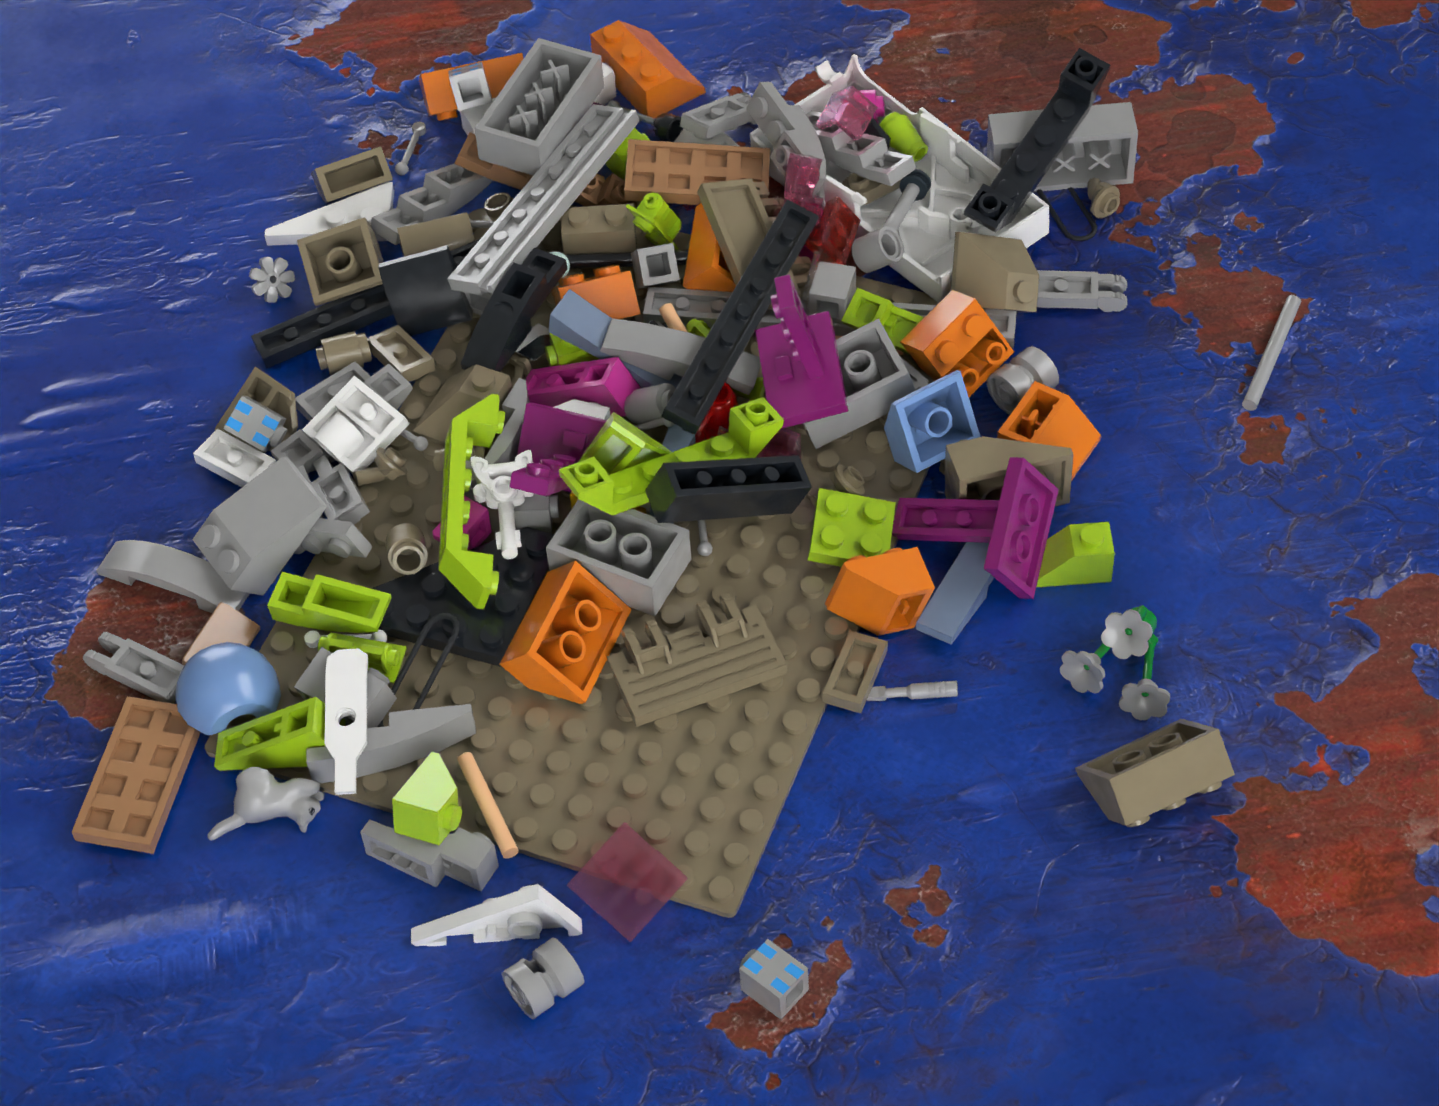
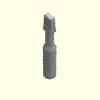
M956 680L911 683L907 687L895 688L876 686L872 687L867 701H886L887 698L908 697L910 699L957 697L958 683Z

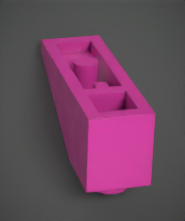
M619 357L531 369L526 378L529 403L533 402L555 407L572 399L610 407V415L615 412L621 417L626 416L624 408L626 398L634 390L641 388Z

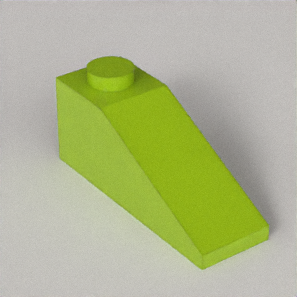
M315 696L219 732L214 767L219 771L245 770L250 767H260L263 769L308 767L306 748L325 746V703ZM342 718L340 721V725L346 726V720L344 718Z

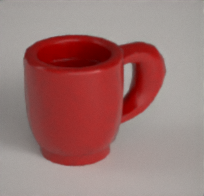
M724 384L695 435L696 443L729 431L730 408L738 406L737 397L729 384Z

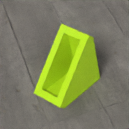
M613 412L579 462L595 457L606 472L612 474L669 454L672 451Z

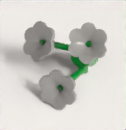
M1145 606L1134 607L1126 610L1123 614L1117 612L1109 614L1105 619L1106 629L1101 634L1103 644L1094 653L1086 651L1076 653L1068 650L1062 655L1063 664L1060 667V673L1071 682L1072 687L1081 693L1087 690L1092 693H1099L1103 688L1102 680L1105 677V671L1100 665V659L1110 648H1112L1113 654L1119 659H1127L1131 655L1139 657L1145 654L1142 679L1138 684L1129 683L1123 686L1119 707L1125 712H1131L1132 716L1138 720H1147L1151 716L1162 717L1167 713L1170 693L1165 689L1158 688L1156 683L1151 680L1154 650L1158 643V638L1153 634L1157 627V619L1153 612Z

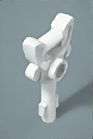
M531 450L521 452L515 457L513 462L488 464V461L481 457H471L472 472L477 483L473 488L475 501L479 503L486 502L487 507L498 509L500 532H496L497 550L501 549L502 556L506 559L515 558L518 555L517 547H522L520 529L516 530L514 507L523 504L525 501L524 497H532L534 493L510 488L511 474L513 471L526 467L528 463H533Z

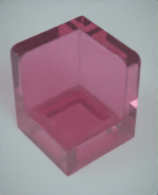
M852 85L832 94L816 126L822 130L836 124L853 140H858L864 134L878 107Z

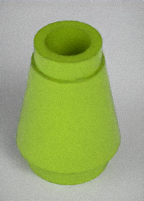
M892 112L881 121L879 125L891 138L889 145L891 148L899 153L913 156L914 162L920 161L927 154L928 146L924 143L906 115Z

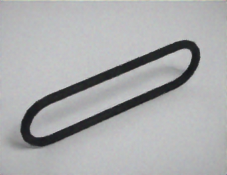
M1069 187L1068 190L1092 227L1091 232L1086 236L1070 234L1041 189L1037 190L1041 200L1049 205L1050 214L1067 238L1074 241H1086L1093 238L1097 232L1096 222L1073 187Z
M441 613L428 620L391 688L395 695L431 626L441 619L452 621L454 626L453 633L413 710L420 709L460 630L459 621L450 613ZM383 720L378 727H384Z

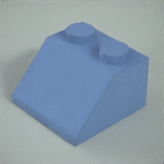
M956 370L891 403L884 430L895 462L918 473L945 459L946 445L964 439L969 440L980 437L961 371Z

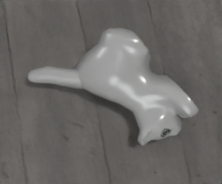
M260 767L247 768L236 777L237 791L234 798V814L217 823L208 833L207 837L211 841L216 840L245 823H258L286 816L294 820L299 825L301 832L305 833L308 824L321 810L320 801H323L324 793L319 791L320 783L303 778H293L279 783L266 769Z

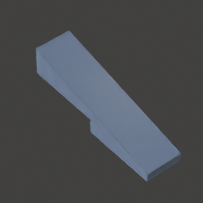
M569 289L550 313L548 332L599 359L614 358L600 351L612 318ZM622 361L641 388L663 383H670L677 388L683 378L674 373L669 381Z
M965 543L917 620L916 630L952 645L986 599L988 586L994 579L990 573L983 569L989 543Z

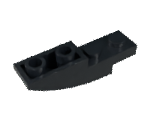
M534 248L521 265L517 263L511 265L492 294L473 331L461 361L462 369L465 370L477 364L501 372L532 330L530 319L567 271L566 259Z

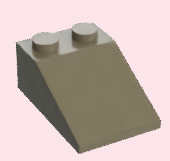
M985 436L969 440L964 439L946 445L945 452L946 499L1000 500L1009 458L1024 457L1059 489L1055 506L1070 503L1073 467L1072 449Z

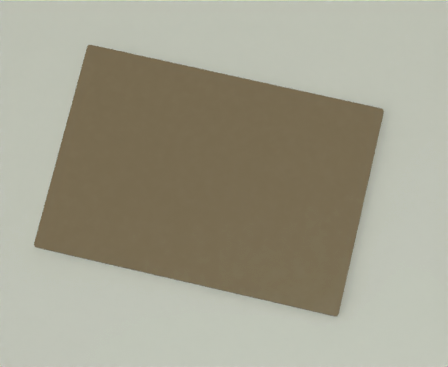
M561 218L536 247L537 249L548 253L558 251L564 254ZM636 226L637 249L656 246L645 237L646 233ZM682 232L676 235L673 242L679 247L678 250H689L691 235ZM677 265L679 281L654 287L686 289L683 287L686 265ZM811 265L812 268L807 273L799 276L815 275L818 266ZM620 267V270L631 272L641 313L621 320L644 323L643 310L648 288L637 289L633 267ZM598 268L570 269L567 276L579 273L584 275V279L594 277L593 270ZM856 276V289L860 288L888 299L893 303L938 304L937 301L924 292ZM550 292L530 319L532 328L538 323L549 328L550 313L556 307L552 292ZM473 313L472 320L447 326L431 354L434 358L436 370L415 381L413 389L398 411L410 423L405 428L412 433V430L447 378L464 370L461 368V361L481 315ZM755 331L744 351L760 357ZM517 352L514 353V354L519 355L520 357L527 358V357H525V356H523V355H521V354H519V353H517ZM546 353L537 360L527 358L532 369L550 367ZM909 354L899 355L924 375L929 383L934 382ZM509 363L504 366L501 373L510 375V381L514 377L515 366ZM761 366L757 377H763ZM524 375L523 379L526 380L528 375ZM736 396L738 406L749 402V399ZM888 414L818 449H815L803 424L780 429L755 458L799 455L812 488L792 514L705 520L707 539L713 547L712 553L706 557L701 556L697 551L698 544L700 543L697 520L674 522L673 524L689 530L692 559L656 616L631 608L632 610L623 627L630 626L641 649L644 650L653 646L645 632V621L654 618L668 645V649L671 650L666 640V635L698 625L704 638L708 637L699 618L696 607L697 602L707 601L717 623L726 621L727 618L721 609L719 597L720 594L729 592L740 614L741 609L757 604L787 663V674L636 727L607 661L586 703L579 704L528 689L503 667L449 653L420 709L471 704L476 734L437 752L440 754L457 786L458 806L462 809L461 821L458 827L470 833H482L495 846H498L457 762V758L461 754L471 752L519 850L518 853L723 917H734L740 908L827 704L823 703L822 693L849 631L858 633L861 628L829 611L825 605L841 567L808 561L815 511L811 497L818 493L819 488L827 489L834 485L829 475L838 465L853 466L861 473L865 480L863 484L865 493L862 496L896 502V513L899 498H917L930 468L929 466L916 473L894 461L884 430ZM622 416V418H624L625 420H627V421H628L629 423H631L632 425H634V426L638 425V424L632 423V422L627 418V416ZM662 425L643 432L662 445L669 427ZM399 434L385 450L393 447L407 460L404 465L408 471L405 476H398L394 481L386 478L380 482L357 486L370 510L368 514L355 524V527L372 545V549L367 557L348 556L343 558L332 553L320 552V554H315L302 577L314 580L316 574L372 589L404 576L405 574H401L391 567L386 549L388 532L393 527L404 523L417 526L424 534L428 552V559L424 567L439 562L440 542L433 538L432 531L441 522L443 472L435 470L433 456L436 449L445 447L428 441V447L423 451H419L414 447V443ZM495 434L491 447L498 438L499 434ZM375 461L368 468L377 467ZM560 491L552 494L559 496L560 509L559 518H553L552 534L557 532L571 511L570 492ZM486 502L479 504L488 508L492 532L481 545L495 540L496 532H500L498 509L487 507ZM650 502L641 505V507L646 508L647 514L650 515ZM893 535L891 537L890 549L895 548L898 542V538ZM276 621L259 650V653L263 654L273 666L279 679L281 697L276 711L305 701L294 686L318 653V646L310 648L306 645L304 636L307 632L317 631L320 635H329L330 632L337 634H373V632L348 633L325 631ZM620 633L610 655L623 651L628 663L632 664L633 661L624 644L622 633ZM387 636L386 643L407 647L400 668L401 671L415 643ZM423 645L420 646L395 694L397 697L396 701L383 718L384 726H389V712L413 710L443 651ZM391 683L388 684V686H389L390 689H391V688L393 687V685H394V684H391ZM250 714L238 716L228 723L226 730L257 718ZM218 733L210 735L205 744L207 755L213 758L216 755ZM427 757L397 768L356 778V794L336 795L335 781L321 783L319 791L393 813V797ZM308 767L266 769L274 777L287 781L293 778L312 780Z

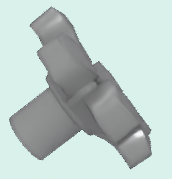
M271 257L261 258L259 260L261 269L252 268L249 272V277L257 281L251 287L253 293L256 296L264 294V300L270 303L277 301L278 294L282 298H288L292 293V289L286 284L295 280L293 271H285L288 262L283 258H276L274 262Z

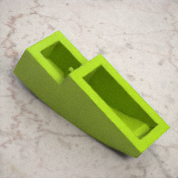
M282 572L267 606L272 619L275 621L317 630L367 633L378 632L392 597L389 593L316 574L314 580Z

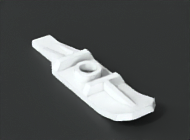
M358 648L336 650L326 659L325 747L335 760L336 795L356 794L357 760L367 745L368 654ZM346 716H351L355 719L348 726L340 725L341 719Z

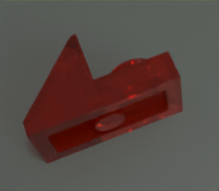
M837 195L826 202L820 222L815 226L805 246L821 262L846 265L861 220Z

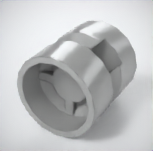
M1031 346L1016 355L1010 363L1004 364L987 378V387L994 402L1004 412L1011 414L1034 381L1054 389L1059 384V375L1057 368L1048 355L1039 348Z
M553 937L533 950L532 960L528 961L522 958L502 972L503 981L511 996L522 1011L531 1019H535L554 1005V997L556 995L565 998L584 984V977L576 961L564 945Z

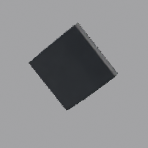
M448 245L379 263L380 276L397 324L410 336L472 320L473 310L465 293L451 290L447 279L457 267Z

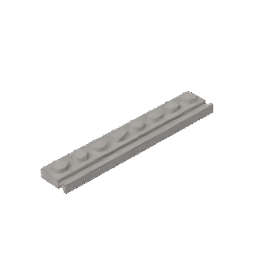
M593 104L447 278L451 290L478 295L489 292L490 296H492L513 263L521 265L531 251L541 243L639 123L637 111L632 109L629 113H624L623 108Z

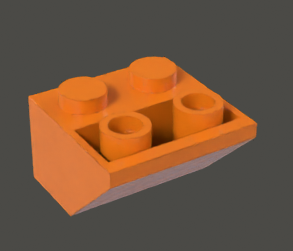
M619 265L594 269V277L584 279L583 274L579 273L565 276L558 281L559 285L555 286L551 291L556 306L570 289L611 318L623 319L641 314L631 272L620 270Z
M954 290L938 303L900 341L917 365L934 381L956 370L961 371L968 397L1014 353L1012 347L978 301L973 297Z
M1034 381L999 429L997 438L1071 448L1073 452L1072 481L1101 440V434L1069 395Z
M918 547L905 550L892 548L880 555L871 557L858 555L844 562L826 599L825 605L829 611L880 636L914 628L935 586Z

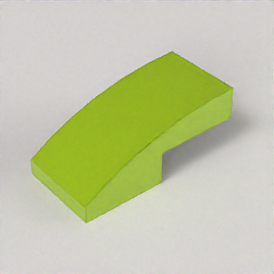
M857 288L841 321L843 324L857 330L879 319L895 349L909 354L900 341L924 317L896 307L888 299Z

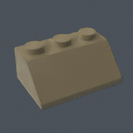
M1179 719L1075 768L1077 775L1106 817L1127 827H1136L1150 820L1149 815L1161 809L1172 810L1186 803L1187 797L1197 792L1208 793L1222 786L1221 781L1235 775L1219 729L1186 719Z

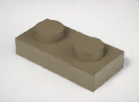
M399 325L367 338L370 352L384 366L390 364L408 382L418 380L422 376L436 370L434 358Z
M849 631L822 693L823 703L862 713L887 654L888 641Z

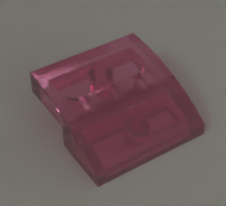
M624 822L567 884V887L617 932L631 942L684 884L688 877Z

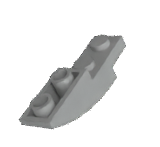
M760 82L746 110L774 147L770 155L771 160L803 204L810 206L826 179V162L820 140L800 105H788L771 82Z

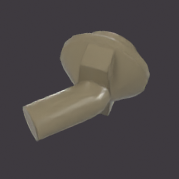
M1092 178L1088 181V197L1091 200L1090 211L1099 219L1112 215L1120 204L1119 189L1106 182L1101 183L1098 178Z
M379 447L376 450L377 457L374 459L377 467L354 471V482L356 486L380 482L386 478L394 481L398 476H405L408 471L404 466L407 460L393 447H389L387 450Z
M838 465L829 475L834 485L827 488L828 490L860 496L865 493L863 486L865 480L861 473L853 466ZM817 494L811 497V501L814 507L816 504Z

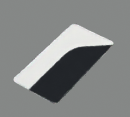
M539 323L535 325L515 352L529 359L537 360L546 353L545 346L551 345L549 328Z

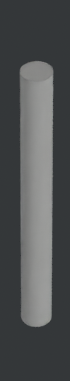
M1289 295L1284 303L1242 402V406L1246 410L1254 411L1257 409L1301 304L1300 298L1295 295Z

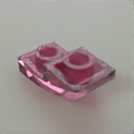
M790 153L785 177L784 204L788 199L820 216L816 224L817 226L821 219V208L824 199L813 195V191L820 177L819 170L822 159L811 155Z

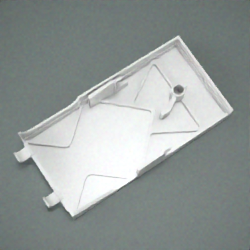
M857 55L851 56L844 74L834 72L828 60L815 67L818 77L827 85L795 104L800 105L805 114L812 110L834 115V96H840L845 91L876 89L877 96H883L885 117L892 112L906 115L924 143L928 146L927 154L920 161L914 163L916 169L924 171L930 177L931 187L922 200L913 202L898 228L897 233L903 242L904 253L901 260L889 266L935 301L940 303L951 292L955 232L1021 239L1026 248L1049 233V205L1034 193L1030 195L1014 220L997 232H993L965 216L964 210L983 183L990 186L1001 171L998 165L923 107L919 109L918 113L907 109L867 77L859 65ZM878 117V124H880L885 117ZM758 127L750 133L751 147L770 148L771 155L774 147L761 129ZM889 146V151L899 153L898 151ZM770 158L769 175L798 197ZM825 159L826 179L816 196H819L822 209L829 210L831 222L854 240L882 228L902 194L900 188L866 204L867 199L842 184L852 172Z

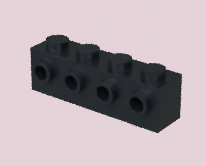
M799 455L663 463L645 491L657 522L669 523L792 514L811 490L812 486Z

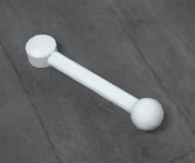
M378 630V632H373V634H343L381 642L387 641V634L383 630ZM309 631L305 634L304 640L308 647L315 648L318 646L320 637H327L328 635H320L317 631Z

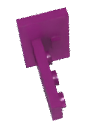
M790 274L774 278L777 294L771 295V303L777 319L780 318L781 323L756 329L755 331L766 400L784 419L781 429L849 412L830 312L825 311L807 316Z
M533 402L527 403L517 455L526 450H531L533 463H528L526 467L513 471L509 487L546 497L560 491L571 493V489L559 476V469L579 462L607 420Z
M1010 457L1000 500L899 498L893 521L892 535L897 537L898 540L989 543L983 569L1017 597L1034 599L1059 489L1024 457Z

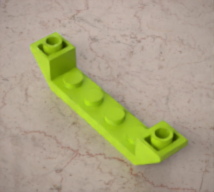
M498 394L487 396L454 417L445 439L438 570L477 609H484L489 595L496 594L499 572L493 571V554L467 551L469 534L462 532L463 524L467 525L470 501H464V492L469 491L472 470L466 469V460H470L473 446L491 448L495 434H502L505 411L499 410Z
M764 397L730 408L729 431L727 433L612 474H608L596 458L592 457L559 469V476L579 500L613 516L649 503L645 489L663 463L755 458L781 429L784 419Z

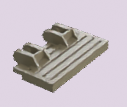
M752 178L701 183L697 191L737 286L777 218L774 216H778L785 201L778 197L776 199L767 198L769 191L765 182H753ZM807 256L797 257L788 273L791 276L802 305H806L809 302V292L815 276H799L807 273L812 268L811 261ZM772 303L770 304L768 309H773Z
M730 593L720 594V606L727 620L717 623L707 601L697 602L696 607L699 618L708 637L704 638L698 625L666 635V640L671 650L668 649V645L654 618L645 621V632L653 645L647 649H641L636 634L630 626L622 629L621 633L624 644L633 663H628L623 651L607 656V662L636 727L788 673L787 663L757 604L741 609L740 614Z

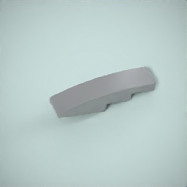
M812 110L806 114L820 140L825 159L863 178L888 186H893L916 169L913 156L889 151L885 138L861 133L857 120Z
M456 164L425 174L423 187L399 195L397 208L373 216L371 227L376 234L392 244H400L397 228L451 216L473 200L494 180Z
M612 318L600 351L612 357H619L620 360L670 381L674 373L682 377L684 376L703 344L705 337L658 325ZM743 351L726 383L731 388L749 395L754 388L761 366L760 357Z
M471 704L389 712V726L367 728V745L357 760L356 778L400 767L427 757L431 752H440L476 734ZM325 746L306 748V762L311 779L320 784L334 782L335 760Z

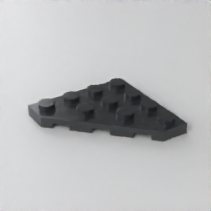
M528 527L521 529L522 547H517L518 555L513 559H506L502 556L501 549L497 550L496 539L467 550L493 554V571L499 572L497 592L495 595H489L484 609L475 608L438 570L439 562L424 567L415 574L404 575L373 587L372 589L389 593L392 597L378 630H383L387 636L416 643L429 619L441 613H450L459 621L460 630L449 653L502 667L499 664L547 572H549L546 546L555 534ZM441 619L435 622L421 645L443 651L454 630L452 621Z

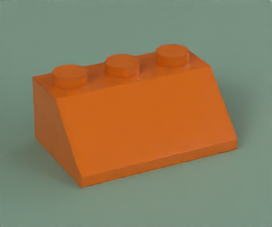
M618 20L590 34L592 53L601 55L602 63L608 64L614 70L616 88L641 114L655 119L658 115L667 113L706 93L705 87L649 31Z
M522 53L480 61L484 67L492 98L498 96L524 59ZM471 64L420 74L418 79L428 116L436 115L438 121L458 117V108L448 71Z
M700 203L695 209L683 287L693 290L733 292L736 287L703 205Z
M577 561L547 572L499 665L528 689L579 704L586 703L607 661V656L610 655L632 609Z

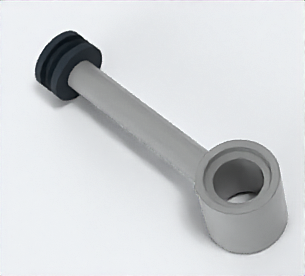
M915 169L901 180L899 188L902 194L882 228L854 240L852 256L856 265L863 272L871 273L895 263L903 257V242L897 230L913 202L922 200L931 187V179L924 171Z

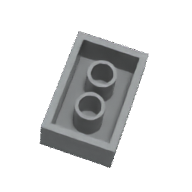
M879 319L836 340L849 412L802 423L815 449L888 414L892 402L916 391L907 368Z
M579 499L546 546L549 571L577 561L629 607L652 616H656L692 559L688 529L672 523H658L656 517L634 509L612 516Z

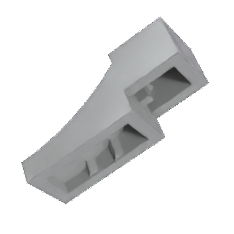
M370 819L360 832L367 855L436 888L444 876L447 875L481 892L499 866L495 845L487 836L479 832L470 833L459 827L454 834H448L440 845L394 833V828Z

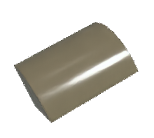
M381 146L324 165L311 172L316 188L325 203L393 180Z
M467 212L397 228L403 257L448 245L451 251L475 241Z

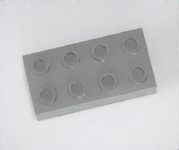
M538 38L474 128L479 160L534 175L590 109L604 88L601 55Z
M1131 102L1092 105L1082 123L1033 192H1037L1039 189L1051 191L1068 189L1069 187H1073V189L1086 188L1088 181L1092 178H1098L1101 183L1106 182L1110 185L1133 183L1138 129ZM1043 110L988 114L987 158L1002 169Z

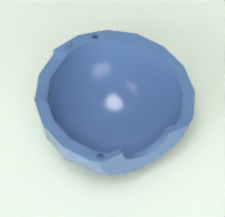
M224 642L200 650L187 661L177 681L175 696L178 712L186 723L203 734L212 736L213 734L225 731L228 723L238 716L250 714L259 718L275 712L281 697L278 676L273 666L263 654L240 643Z

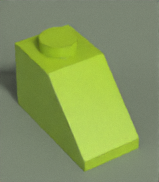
M1109 522L1070 524L1048 538L1036 588L1112 582L1115 552Z
M431 752L393 797L392 806L394 833L440 845L451 831L457 829L461 821L462 809L458 806L457 786L439 753Z

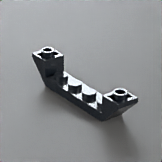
M1081 48L1077 50L1060 74L1058 90L991 185L987 186L983 183L964 210L965 216L993 232H997L1014 220L1088 114L1110 70V64Z

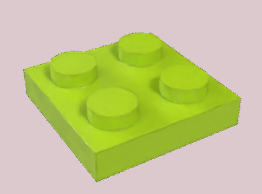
M819 488L816 497L808 561L842 567L844 562L854 556L864 555L865 557L883 554L889 550L896 502Z

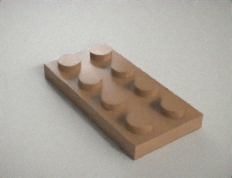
M628 139L624 200L642 201L646 194L658 193L666 203L699 205L701 200L697 191L701 183L750 178L753 179V182L764 181L769 190L770 148Z
M126 697L72 829L75 841L154 854L201 733L186 723L178 712L177 704Z

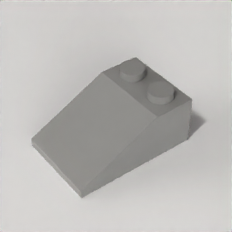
M282 456L213 509L192 540L230 590L263 596L324 512L327 505L288 457Z

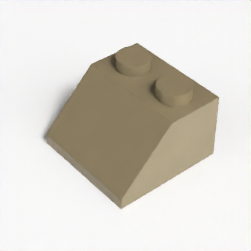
M627 203L635 208V203ZM627 204L569 207L561 217L564 255L621 253L637 250L636 225L632 222L635 217L626 208Z
M365 217L297 240L316 306L383 284L378 267L379 263L384 261L376 234Z

